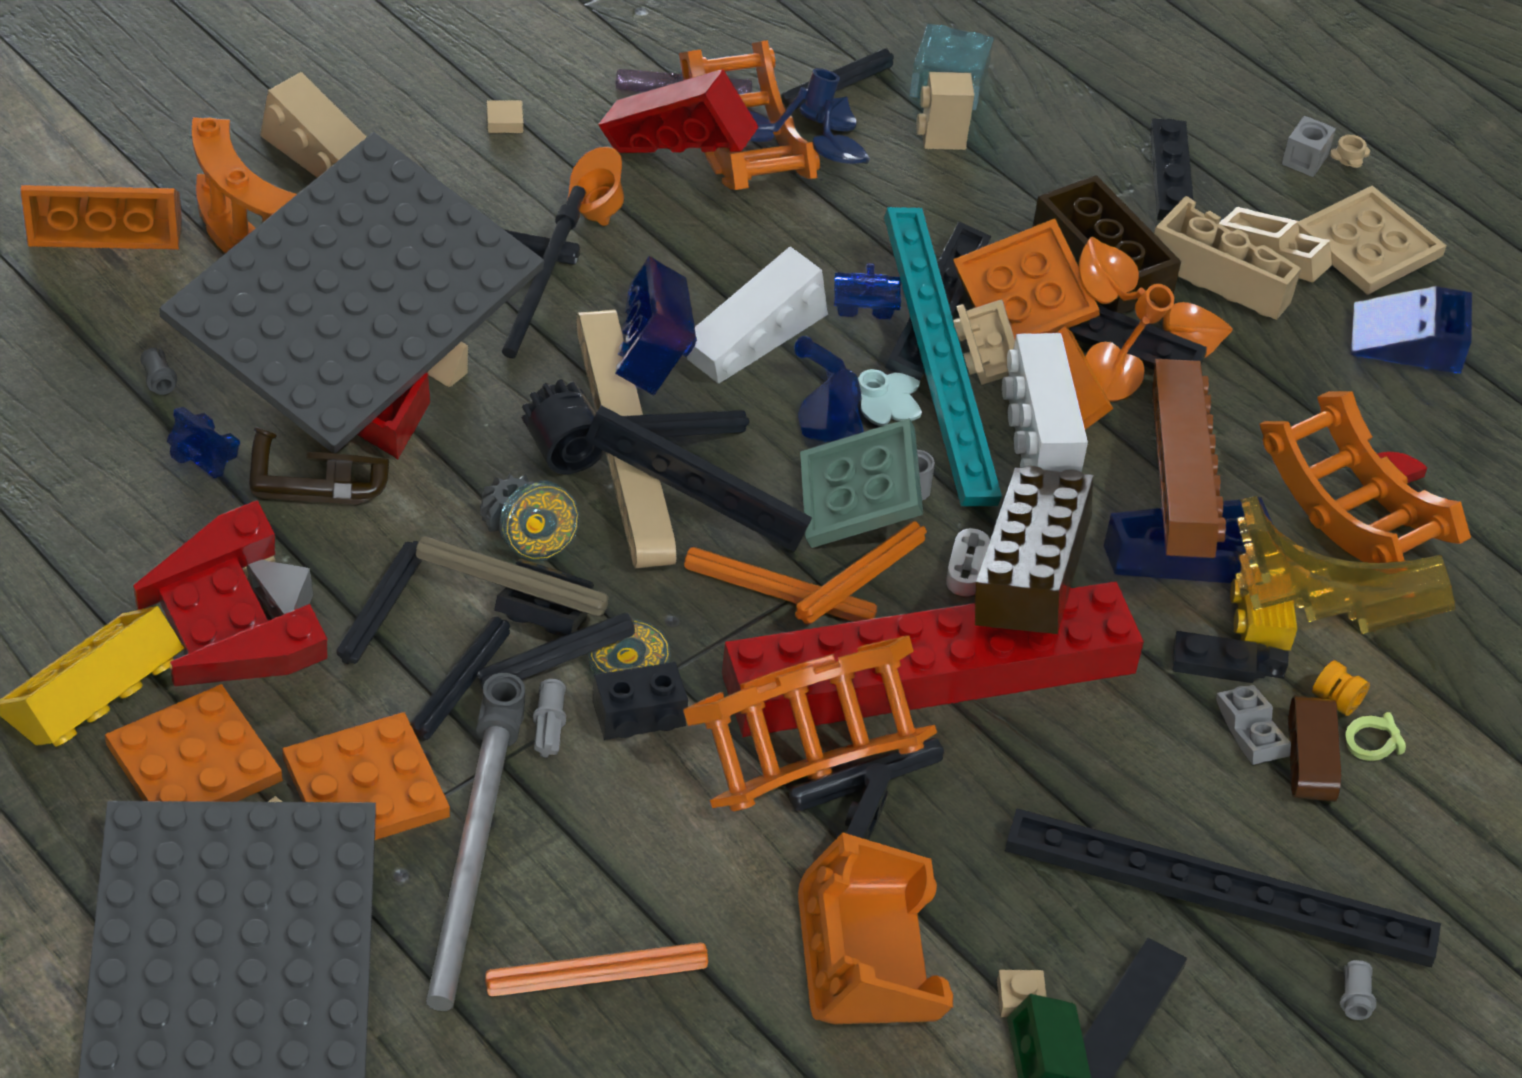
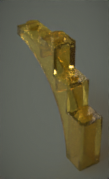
M1257 496L1241 500L1245 516L1237 518L1243 542L1250 540L1252 542L1244 544L1246 554L1239 555L1243 571L1235 573L1241 597L1250 595L1254 610L1294 600L1296 609L1304 607L1308 622L1347 612L1349 621L1357 619L1361 634L1456 609L1452 586L1442 555L1412 561L1388 563L1353 562L1323 556L1299 546L1280 533L1266 517Z

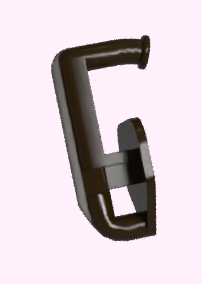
M259 427L254 428L256 433L252 445L249 485L251 492L256 497L358 505L379 496L386 488L389 459L358 455L306 452V459L327 463L326 479L268 475L270 447L272 439H276L277 435ZM352 464L371 465L370 483L351 482Z

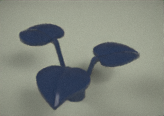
M821 68L814 69L807 88H800L798 96L776 123L771 124L764 116L749 111L759 126L750 141H772L774 137L773 132H777L801 101L806 99V103L800 107V113L804 117L824 125V136H816L812 141L813 148L821 156L836 162L849 164H868L870 160L860 144L847 136H834L830 130L851 131L855 129L857 124L856 118L850 109L847 96L834 98L840 78L832 71Z

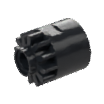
M559 379L556 384L549 385L545 383L540 390L530 393L532 403L522 405L525 412L522 420L552 471L564 475L577 473L590 468L605 454L604 450L585 441L596 412L582 389L578 388L576 382L572 381L566 386L564 381Z

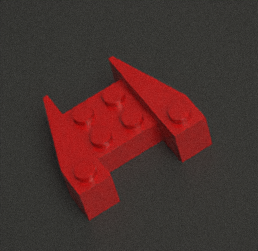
M258 500L217 516L133 585L137 609L141 610L160 602L175 634L184 646L185 656L170 661L174 686L289 675L327 659V637L311 605L307 604L268 621L243 571V568L247 567L248 564L265 560L275 555V534Z

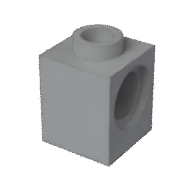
M1304 116L1288 138L1282 165L1314 177L1329 155L1336 128Z

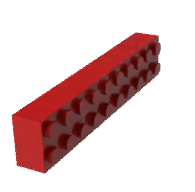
M1115 581L1071 588L1058 634L975 626V603L727 641L724 646L722 677L728 695H731L741 690L739 684L803 662L834 654L837 662L838 657L857 653L858 647L910 636L914 652L899 660L901 666L897 669L909 710L1136 674L1144 641L1118 583ZM875 667L854 672L855 677L852 679L862 717L892 713L881 673H876ZM827 679L808 685L809 691L805 694L815 726L846 721L835 684H831L830 680ZM781 694L764 701L765 707L762 708L769 733L798 728L789 698H784V695ZM740 711L735 713L742 737L752 736L746 714H741Z

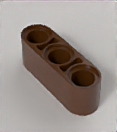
M1294 695L1290 702L1288 714L1289 741L1291 742L1290 774L1292 796L1294 798L1336 802L1341 786L1337 703L1332 699Z

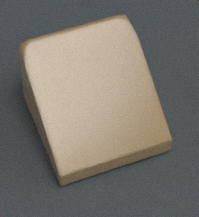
M460 342L427 372L428 375L445 386H453L468 373V345Z

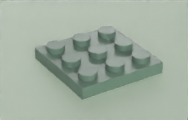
M910 418L800 452L804 513L812 517L805 536L811 548L923 515L915 427Z

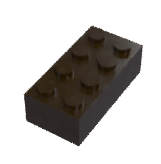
M1097 175L1038 196L1032 227L1055 218L1078 266L1085 244L1091 237H1094L1106 245L1123 251L1135 262L1139 271V280L1137 286L1131 292H1136L1139 288H1144L1146 291L1153 284H1163L1174 294L1181 260ZM1118 296L1113 302L1104 305L1112 311L1123 314L1135 309L1138 298L1124 301Z

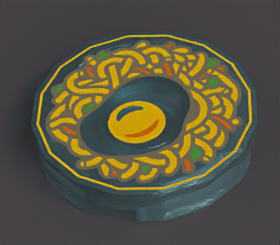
M548 480L538 481L540 483L531 485L527 483L519 487L507 499L500 517L504 542L516 554L532 561L548 560L562 553L572 543L579 528L580 513L575 499L562 486Z
M632 619L635 634L588 653L589 668L596 675L669 663L671 657L670 644L663 632L650 623Z

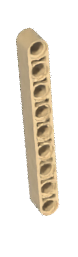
M616 310L578 312V340L596 412L603 405L621 416L643 415ZM606 452L634 568L675 565V538L660 480Z

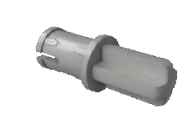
M546 679L540 683L538 708L533 713V722L536 725L534 749L540 752L541 757L545 758L558 753L561 728L566 723V714L563 711L566 686L557 679Z

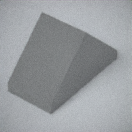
M259 560L248 564L249 583L256 597L272 619L310 604L313 597L310 568L266 560Z

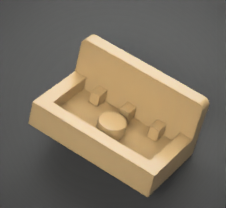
M1001 299L967 311L964 304L956 306L960 318L953 320L959 340H967L970 351L963 353L969 374L977 373L981 385L1008 377L1007 353L1008 350L1014 349L1015 338L1003 300Z

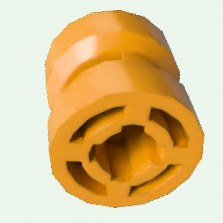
M1333 660L1318 676L1312 693L1319 698L1335 700L1337 710L1345 716H1349L1364 700L1370 688V682L1361 676L1350 675L1347 673L1346 666L1337 660Z

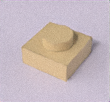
M999 970L997 986L1000 1017L1007 1018L1029 994L1046 997L1044 970Z

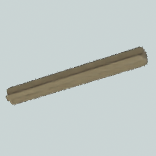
M423 536L416 547V556L420 560L596 617L603 616L608 606V595L606 593L429 536Z

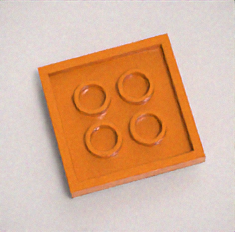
M1055 218L953 259L954 268L973 308L1003 300L1015 339L1016 334L1056 333L1064 326L1070 328L1100 316L1096 301L1086 293L1081 284L1079 266Z
M222 684L105 734L107 747L143 801L237 802L283 781L281 768Z
M405 712L282 748L283 760L302 802H376L375 840L450 817L448 801L412 726H410Z

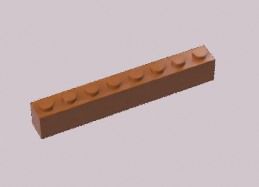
M1155 359L1152 400L1166 555L1215 558L1217 542H1224L1226 521L1225 518H1222L1223 497L1220 496V475H1217L1218 455L1215 454L1216 437L1215 434H1212L1213 414H1210L1211 395H1208L1209 378L1208 376H1202L1201 361Z

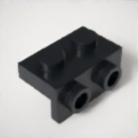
M519 559L515 563L516 565L590 589L594 588L593 582L524 559ZM507 587L497 595L494 608L495 611L507 614L506 616L512 621L520 623L531 622L543 626L547 632L555 635L573 633L587 619L588 615L587 613Z

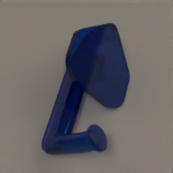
M801 336L798 338L794 345L795 354L800 358L807 357L824 367L828 378L825 383L806 397L800 407L798 416L803 436L811 440L833 442L864 432L857 407L861 398V389L857 375L845 367V363L841 358L813 342L810 337Z

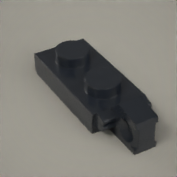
M1176 631L1173 651L1174 672L1253 683L1254 679L1265 678V676L1284 679L1287 671L1289 651L1271 646L1267 647L1261 643L1257 644V642Z

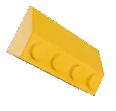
M158 606L122 613L1 698L0 716L36 746L52 743L55 747L60 746L77 734L75 727L83 721L87 720L90 723L105 715L110 710L108 703L118 696L124 699L138 691L143 686L140 680L148 674L158 675L170 668V661L174 660L172 657L182 651L184 646Z

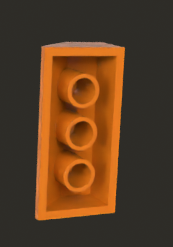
M21 185V198L29 247L179 249L182 214L180 192L174 188Z

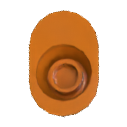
M598 147L581 157L573 168L568 197L574 186H581L585 189L586 195L579 211L586 219L597 221L602 226L609 224L610 217L624 203V191L621 184L622 159L617 150L611 147Z

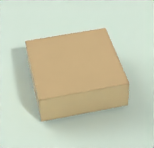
M522 100L487 101L488 133H523Z

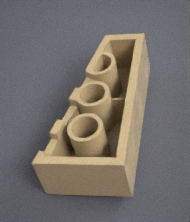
M302 72L268 90L260 136L317 178L367 137Z
M1185 196L1156 226L1154 232L1181 260L1178 276L1190 281L1197 287L1215 292L1228 301L1237 302L1255 310L1262 316L1277 320L1291 304L1301 268L1265 245L1254 246L1250 243L1248 234L1240 229L1230 231L1219 224L1221 217L1211 211L1203 214L1194 208L1196 202Z

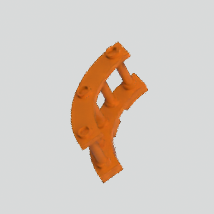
M768 40L752 43L753 54L707 60L706 57H702L701 50L679 53L683 80L721 69L733 71L756 67L761 91L739 94L746 107L765 105L771 124L776 123L786 111L773 70L776 63L773 49L769 48ZM792 116L786 120L777 132H773L779 144L777 147L743 152H730L729 148H717L715 152H704L716 175L723 174L722 183L732 190L749 188L748 180H751L752 176L795 170L804 178L814 179L817 178V170L820 169L819 153L813 148V142L806 141L795 130Z
M193 117V149L197 161L204 174H197L196 180L198 211L206 224V231L224 253H227L256 229L247 219V210L262 216L263 223L297 194L266 182L245 166L235 152L230 139V120Z
M1353 391L1326 392L1318 396L1317 399L1321 412L1294 426H1290L1289 421H1265L1259 424L1263 434L1265 450L1271 455L1282 479L1299 505L1309 516L1313 526L1321 529L1333 542L1357 559L1373 567L1402 574L1408 571L1403 553L1432 538L1461 544L1471 538L1461 501L1441 498L1426 490L1421 492L1415 491L1407 485L1408 478L1396 468L1387 456L1380 459L1368 442L1373 436L1362 418ZM1328 427L1340 451L1309 467L1296 441ZM1347 466L1352 469L1364 486L1334 500L1318 479ZM1374 499L1381 503L1391 514L1366 525L1347 511ZM1402 525L1415 529L1399 538L1396 533H1389Z
M910 636L858 647L857 653L838 657L837 662L834 654L803 662L739 684L741 690L725 698L723 692H720L683 709L688 726L705 723L706 729L712 730L729 790L710 800L712 808L730 806L731 811L743 810L755 805L754 799L781 785L807 776L808 779H816L831 774L833 772L831 767L896 749L899 750L900 754H908L924 748L923 742L937 733L935 725L914 728L897 669L901 666L899 660L914 652ZM875 667L876 673H881L898 732L869 739L852 679L855 677L854 672ZM829 679L831 684L836 685L853 744L823 753L805 693L809 691L808 685ZM783 694L784 698H789L806 759L779 768L762 708L765 707V700ZM739 711L741 714H746L763 775L747 782L744 781L728 727V723L731 722L730 716Z

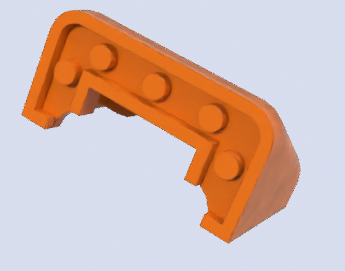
M842 832L803 874L798 889V902L810 1010L815 1020L829 1024L935 1022L953 1008V992L949 981L944 977L932 975L928 979L926 977L918 913L926 904L933 900L936 894L937 883L934 879L932 860L930 858Z

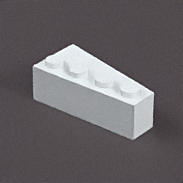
M792 247L787 248L683 337L687 360L719 384L827 316L822 269Z

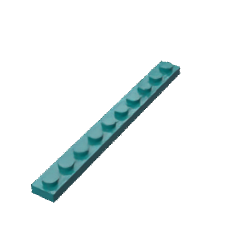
M887 207L884 220L961 506H998L1002 494L922 208Z

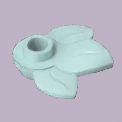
M875 369L862 372L855 380L854 394L861 400V412L873 424L885 426L890 422L891 418L895 421L910 418L913 421L922 415L918 403L910 395L918 389L920 385L919 380L903 373L886 375L884 372Z

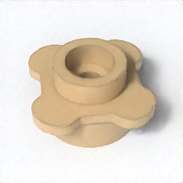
M1356 135L1342 136L1338 140V147L1330 152V156L1334 160H1339L1343 165L1354 168L1361 167L1363 158L1370 155V149L1367 147L1366 142Z

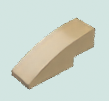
M1237 207L1219 223L1230 231L1240 229L1249 235L1250 243L1254 246L1265 245L1301 268L1299 279L1313 283L1332 266L1330 241L1300 234L1298 221Z

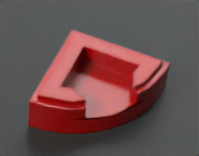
M1398 452L1377 453L1380 459L1387 456L1396 468L1408 478L1407 483L1425 477L1427 467L1414 457Z

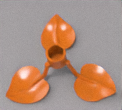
M1091 237L1085 244L1079 261V277L1086 293L1102 304H1109L1118 296L1124 301L1138 298L1135 311L1140 319V323L1127 339L1122 349L1120 350L1118 346L1111 342H1100L1093 345L1085 355L1110 402L1121 401L1131 396L1140 387L1144 379L1143 362L1138 357L1127 353L1148 323H1157L1163 318L1162 329L1164 331L1206 346L1207 352L1204 358L1209 356L1232 332L1233 328L1224 320L1198 305L1187 302L1174 304L1172 291L1163 284H1153L1146 291L1144 288H1139L1136 292H1131L1137 286L1139 280V271L1135 262L1123 251L1106 245L1094 237Z

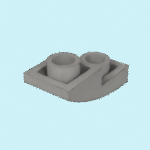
M1254 685L1239 686L1233 690L1217 693L1216 700L1225 722L1237 744L1252 765L1290 756L1291 742L1272 721L1273 706Z

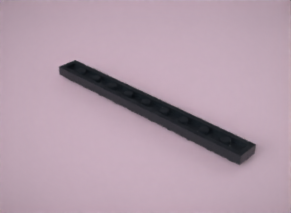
M1016 808L1006 843V852L1431 968L1436 959L1441 923Z

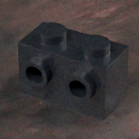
M676 662L594 675L592 702L604 740L619 737L628 738L637 734L655 731H670L686 726L683 709L688 707V697Z

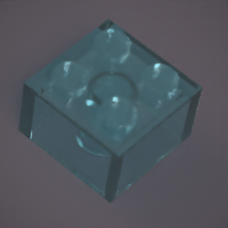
M927 23L913 66L909 96L920 99L921 87L927 86L929 72L971 73L974 89L972 110H976L989 70L994 37L982 35L978 32H967L944 25Z

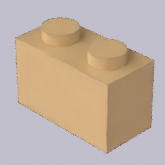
M929 72L927 86L921 87L920 104L921 107H924L923 114H917L916 121L917 135L923 136L924 149L966 150L974 101L971 73Z

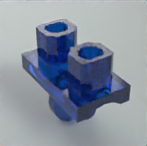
M866 263L865 273L835 272L834 306H837L838 314L840 316L853 317L858 314V307L872 308V315L877 319L890 320L894 310H900L901 308L900 277L874 274V263Z
M184 406L174 409L175 424L167 438V442L171 445V458L178 463H185L191 460L213 478L223 476L226 462L237 458L240 440L231 433L220 435L216 432L213 419L205 413L194 415Z

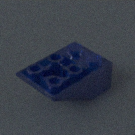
M1434 286L1354 302L1351 355L1461 374L1472 342V292Z

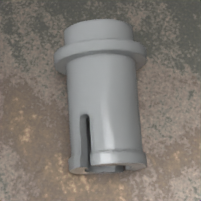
M1360 960L1350 961L1348 966H1344L1345 994H1343L1340 1001V1006L1345 1011V1014L1354 1020L1369 1018L1376 1008V998L1372 995V966Z

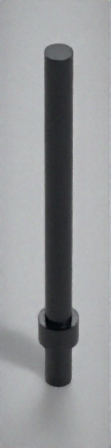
M574 186L566 204L562 205L555 218L557 225L542 257L544 259L543 269L533 278L502 349V354L508 358L516 357L570 230L576 227L581 216L579 209L586 195L585 189L581 186Z

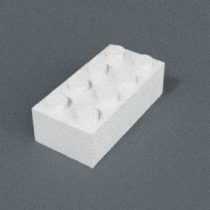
M1016 334L1014 349L1008 350L1007 353L1009 376L1003 377L1002 395L1003 399L1009 400L1010 403L1008 407V423L1010 427H1015L1016 430L1014 434V450L1016 454H1021L1020 468L1037 466L1048 471L1062 472L1072 469L1082 472L1088 441L1062 334Z

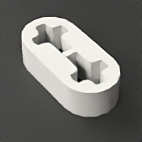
M972 528L964 529L955 538L947 571L946 585L956 595L968 597L976 593V580L990 542V538L983 531ZM969 546L976 547L974 555L967 554ZM963 570L970 571L968 579L961 578Z

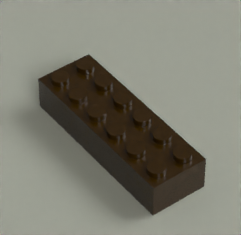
M1037 466L1015 467L976 580L975 626L1058 634L1092 517L1093 475L1083 474L1078 470L1072 469L1058 472L1043 470Z

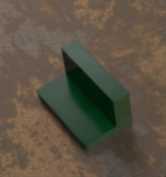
M1029 994L1007 1017L1018 1078H1091L1076 1005L1067 1001Z

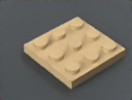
M1373 186L1298 221L1300 234L1330 241L1332 266L1367 295L1441 258L1447 246Z

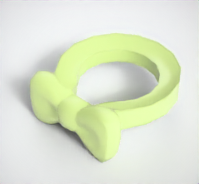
M1386 712L1383 718L1372 715L1361 716L1353 720L1347 727L1345 734L1346 746L1351 754L1359 759L1366 761L1381 760L1390 755L1394 750H1396L1397 755L1405 753V741L1400 735V730L1396 727L1391 712ZM1368 727L1386 730L1391 737L1382 748L1373 751L1360 748L1354 740L1355 734L1359 730Z

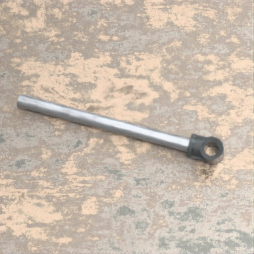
M510 673L492 675L483 685V700L476 728V734L482 740L426 1000L429 1007L439 1011L450 1010L454 1005L507 746L517 741L520 725L524 720L525 685L519 677Z

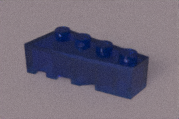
M649 256L628 288L625 313L628 315L622 326V333L627 336L626 342L623 341L619 346L618 355L623 357V359L616 365L615 374L654 396L681 356L687 357L691 353L697 342L687 278Z
M1262 497L1223 501L1222 518H1225L1226 521L1224 542H1217L1215 558L1166 555L1162 508L1111 513L1103 545L1115 575L1232 583L1233 579H1239L1241 568L1245 564L1249 566L1255 564L1257 567L1261 565L1268 567L1271 565L1273 568L1277 566L1283 568L1287 556Z

